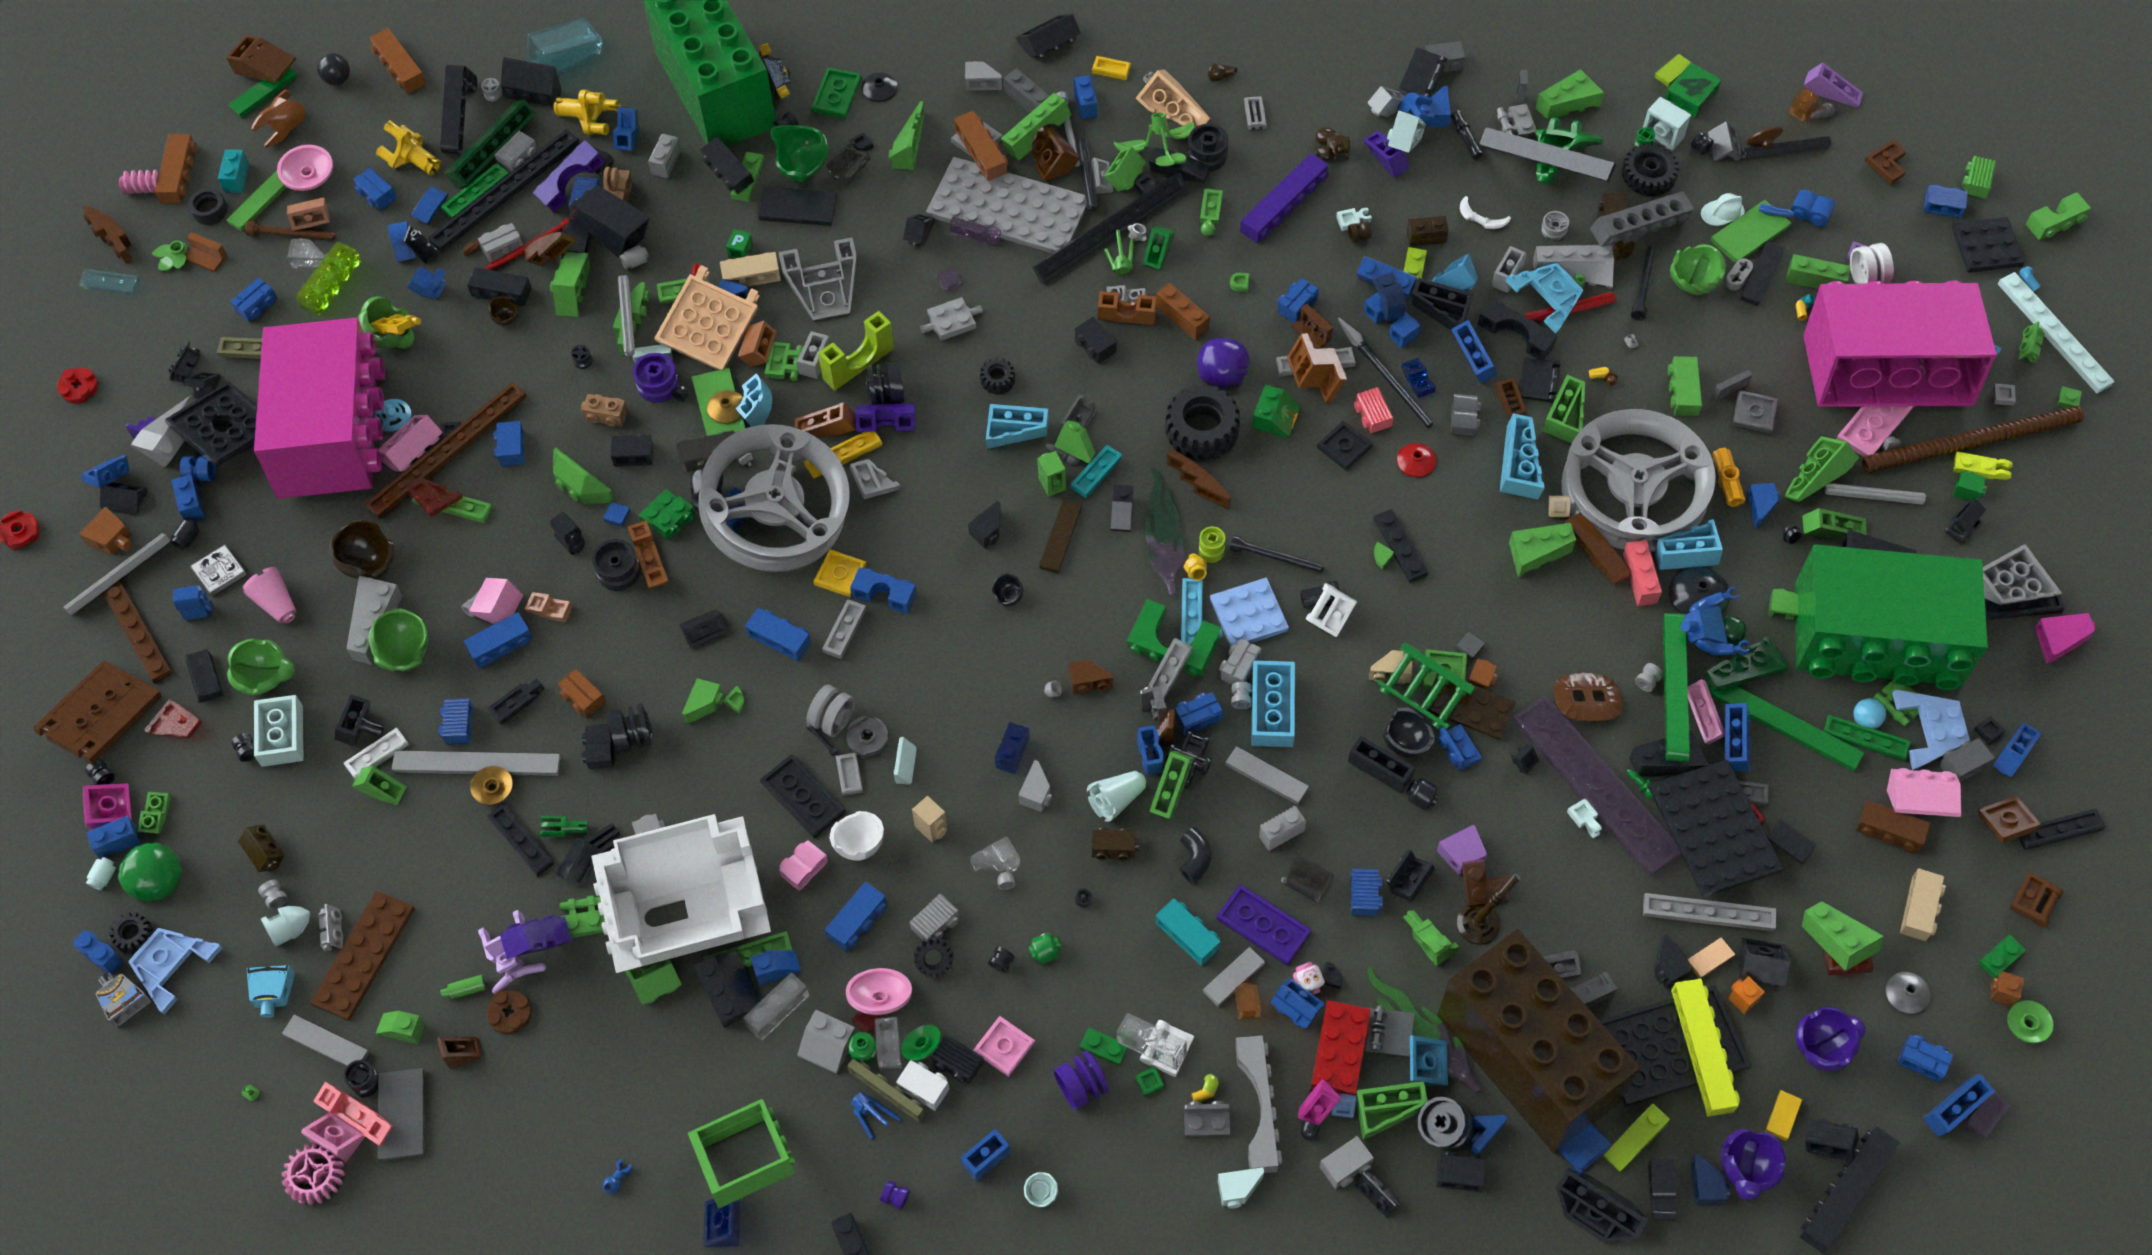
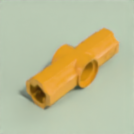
M1719 448L1712 453L1719 477L1718 485L1723 490L1727 505L1737 507L1745 502L1738 478L1740 474L1739 469L1734 465L1730 449Z

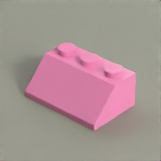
M414 415L379 448L381 461L393 471L404 472L412 465V460L420 458L426 452L424 449L428 445H433L440 439L438 436L442 431L428 415Z
M1906 768L1891 769L1887 793L1895 812L1952 817L1961 816V787L1955 773L1943 771L1942 773L1931 772L1929 770L1913 771Z

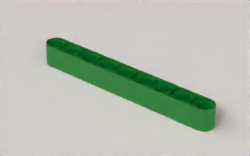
M1664 613L1666 761L1688 762L1689 716L1686 632L1681 629V623L1684 620L1685 614Z

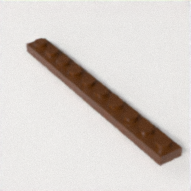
M514 382L509 384L365 504L366 508L380 520L416 490L420 484L422 485L527 397L526 393Z

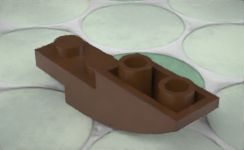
M86 205L82 208L86 214L82 216L88 225H93L90 229L95 237L100 236L103 243L107 241L110 246L114 245L113 251L118 259L122 257L125 263L132 261L126 250V247L132 244L123 229L105 213Z

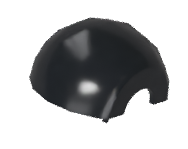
M1408 707L1396 708L1383 733V739L1388 748L1397 755L1404 757H1415L1427 752L1433 745L1435 737L1431 725L1426 720V716Z

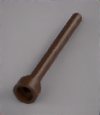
M247 221L245 226L247 236H256L264 233L334 240L336 238L335 233L300 229L293 231L290 228L260 226L255 221Z

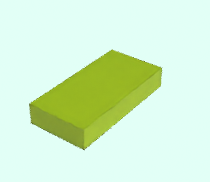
M1678 54L1655 73V78L1669 87L1691 62Z

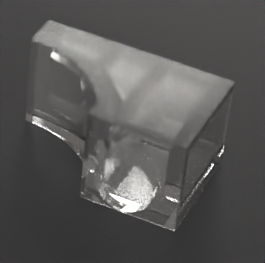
M1006 836L970 856V863L974 871L991 868L1000 871V873H1011L1020 865V856Z

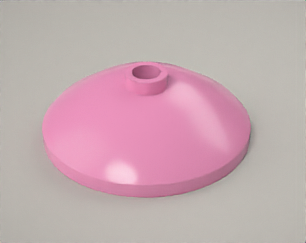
M302 145L289 150L282 156L277 166V174L280 181L286 187L298 191L311 190L322 185L328 180L333 171V161L330 154L322 147L316 145Z
M885 968L863 971L854 976L846 987L848 1003L856 1010L869 1015H885L895 1012L906 1005L912 995V986L909 979L898 971Z

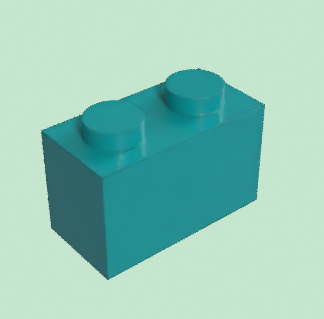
M243 150L224 151L218 180L223 191L226 193H243L249 168V162Z

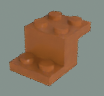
M1308 333L1299 336L1287 356L1298 388L1319 387L1325 403H1332L1347 380L1346 373L1343 371L1340 363V358L1337 356L1335 348L1314 349Z

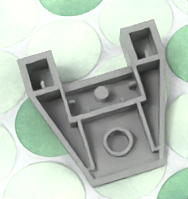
M853 237L834 241L838 261L801 268L797 249L779 252L783 276L813 321L850 314L857 264Z

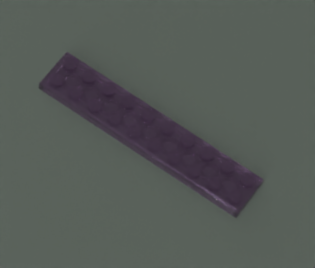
M1546 695L1513 717V722L1579 797L1589 802L1597 812V817L1649 876H1652L1681 855L1672 836Z

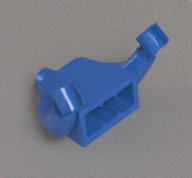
M1735 586L1730 587L1726 593L1722 594V592H1719L1696 602L1690 607V613L1685 614L1684 620L1681 623V629L1687 632L1689 642L1710 655H1732L1735 652H1738L1740 655H1747L1750 651L1749 649L1743 650L1741 646L1749 645L1747 640H1742L1738 646L1727 644L1721 608L1717 606L1725 602L1727 598L1735 600L1739 596L1730 595V590L1737 588Z

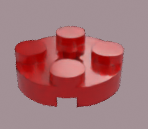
M65 369L58 380L57 390L68 403L79 404L87 401L86 398L90 395L92 397L98 390V381L90 369ZM78 383L82 384V385H78L77 388L74 387V386H75L76 384H78Z
M13 511L6 514L0 520L2 522L0 524V540L12 550L27 546L39 538V523L29 512ZM16 527L22 528L20 531L15 532Z

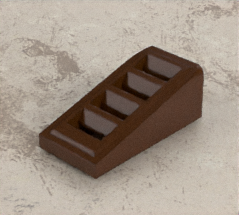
M1515 377L1496 382L1494 388L1508 419L1512 417L1513 413L1519 415L1527 414ZM1510 387L1511 390L1504 392L1503 389ZM1513 393V397L1506 398V395ZM1516 400L1517 402L1511 405L1508 404V402ZM1519 406L1520 410L1511 412L1512 408Z
M1170 709L1157 728L1159 746L1170 747L1173 743L1174 710Z

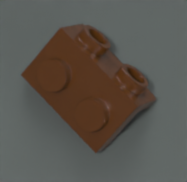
M1308 304L1301 307L1300 319L1292 324V328L1299 335L1308 333L1314 349H1321L1331 341L1333 327L1329 321L1324 320L1319 315L1316 309L1311 308Z

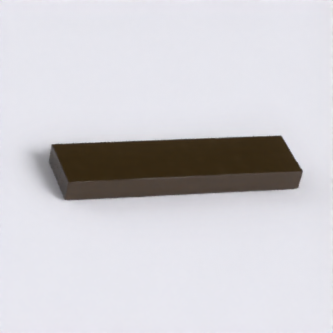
M1067 500L1062 501L1039 565L1040 569L1059 574L1082 509V504Z

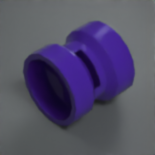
M889 1180L882 1191L880 1202L885 1204L891 1202L896 1209L902 1210L909 1198L910 1189L907 1187L897 1188L896 1183Z

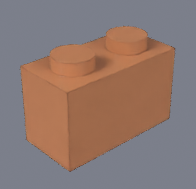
M325 198L287 206V216L293 231L330 222V213Z

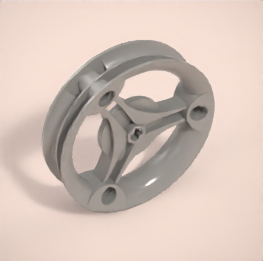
M1618 410L1594 419L1573 440L1562 473V495L1570 496V515L1573 517L1581 512L1613 548L1625 550L1627 542L1647 540L1650 552L1656 551L1658 539L1679 531L1682 533L1686 532L1696 525L1699 526L1714 492L1715 468L1705 444L1690 428L1680 421L1650 410ZM1638 434L1658 439L1674 448L1678 453L1655 459L1639 453L1620 455L1601 446L1600 442L1614 436ZM1677 464V466H1675V467H1673V468H1670V469H1668V470H1665V468ZM1590 465L1607 477L1611 493L1625 505L1626 519L1619 523L1601 513L1590 502L1582 487L1581 469ZM1682 474L1695 481L1693 500L1689 508L1680 517L1663 525H1657L1654 521L1647 519L1648 506L1662 499L1667 490L1668 481ZM1634 507H1641V517H1634Z
M774 424L758 425L743 429L721 442L714 449L705 464L699 493L701 522L715 546L737 563L767 572L796 570L820 559L837 541L842 531L849 505V483L846 472L833 451L821 440L805 431L790 426ZM761 449H767L775 457L770 469L753 476L747 483L744 492L724 498L717 492V485L723 471L738 457ZM802 458L808 460L825 478L831 493V509L828 518L816 520L804 508L803 489L800 483L791 476L792 461ZM779 459L788 461L785 472L776 470ZM745 504V506L728 510V507ZM797 516L810 526L809 529L796 519ZM753 517L760 523L770 526L786 525L804 537L805 542L784 548L764 547L743 539L726 523L727 520L735 518Z

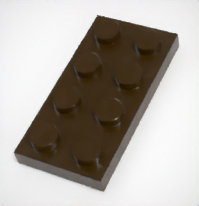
M1438 674L1436 675V678H1435V680H1434V682H1433V685H1432V687H1431V690H1432V688L1434 687V685L1436 684V682L1438 681V679H1437V677L1439 676ZM1451 682L1448 685L1445 684L1428 712L1440 716L1456 692V686ZM1471 684L1476 690L1472 696L1468 693L1462 696L1448 717V720L1501 740L1516 701Z

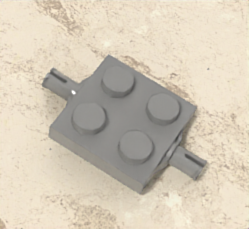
M961 297L927 309L930 323L920 326L923 334L933 330L942 341L976 329L973 316L983 313L981 305L970 309Z

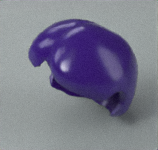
M1823 1007L1811 1014L1805 1015L1800 1020L1795 1034L1796 1045L1811 1066L1827 1072L1838 1071L1849 1065L1860 1049V1040L1866 1033V1026L1860 1018L1848 1016L1838 1008Z
M1739 1129L1731 1133L1724 1141L1720 1152L1721 1164L1726 1176L1735 1186L1739 1197L1746 1201L1755 1200L1762 1192L1775 1188L1782 1181L1786 1156L1780 1141L1773 1134L1768 1132L1754 1133L1751 1130Z

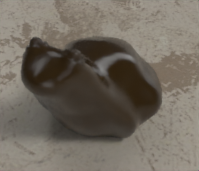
M1214 63L1208 69V77L1211 81H1219L1222 78L1236 75L1238 69L1223 63Z

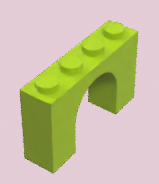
M880 311L864 321V341L851 355L846 357L834 343L818 352L822 378L834 391L867 369L868 365L874 364L894 350L891 322Z

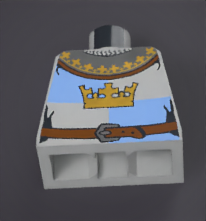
M106 973L99 978V982L103 987L96 992V996L107 1019L116 1028L152 1002L143 991L123 974H119L114 978L110 973Z

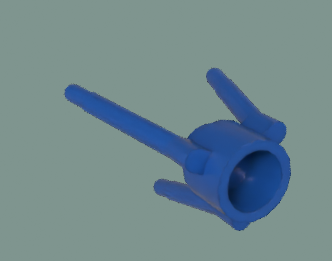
M864 1092L858 1093L851 1101V1105L855 1108L853 1113L857 1116L871 1140L874 1136L862 1114L868 1115L871 1112L885 1126L889 1125L874 1109V1106L897 1121L902 1120L901 1117L877 1102L872 1096L868 1097Z

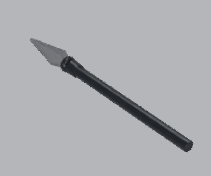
M1338 318L1350 343L1356 346L1369 359L1427 428H1430L1433 422L1375 356L1367 342L1363 340L1361 333L1341 318Z

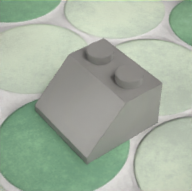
M815 1010L805 1028L797 1056L837 1074L849 1052L848 1041L856 1033L855 1027Z

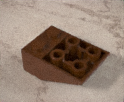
M246 34L226 56V59L234 74L277 83L295 62L296 57L261 37Z

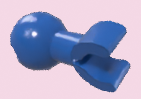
M622 1159L617 1161L616 1172L613 1176H609L603 1181L602 1188L606 1193L615 1194L619 1191L622 1177L632 1172L631 1164L626 1169L620 1170L623 1165Z

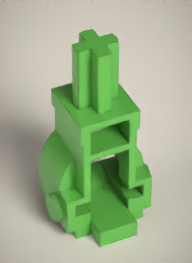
M1414 910L1408 911L1407 915L1403 917L1413 929V938L1423 948L1425 954L1435 966H1438L1448 958L1452 959L1459 952V946L1456 943L1452 944L1445 935H1442L1429 919L1423 922Z

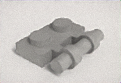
M1527 104L1510 106L1508 113L1504 111L1503 107L1497 109V118L1502 124V132L1517 134V136L1524 138L1536 136V127Z

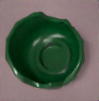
M1734 615L1722 617L1727 644H1739L1745 638L1747 632L1744 621Z

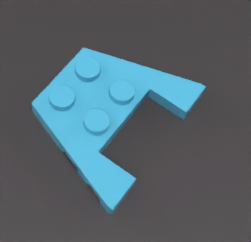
M1558 263L1540 267L1531 272L1524 271L1515 276L1512 274L1505 280L1516 293L1528 284H1531L1554 308L1555 312L1549 315L1544 322L1555 334L1559 331L1583 292V289Z

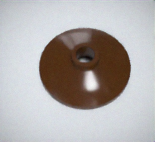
M1773 127L1760 131L1747 140V145H1762L1763 148L1770 147L1774 144L1773 141L1783 133V128Z

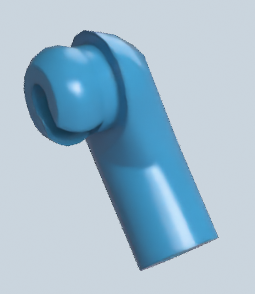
M2027 266L2020 270L2019 275L2034 292L2041 286L2032 275L2033 269Z

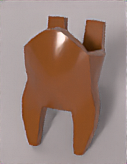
M284 90L275 97L270 107L265 108L252 124L251 130L253 132H256L267 123L274 130L272 136L264 144L266 148L280 143L292 129L304 122V106L299 102L288 100L291 94L287 90Z

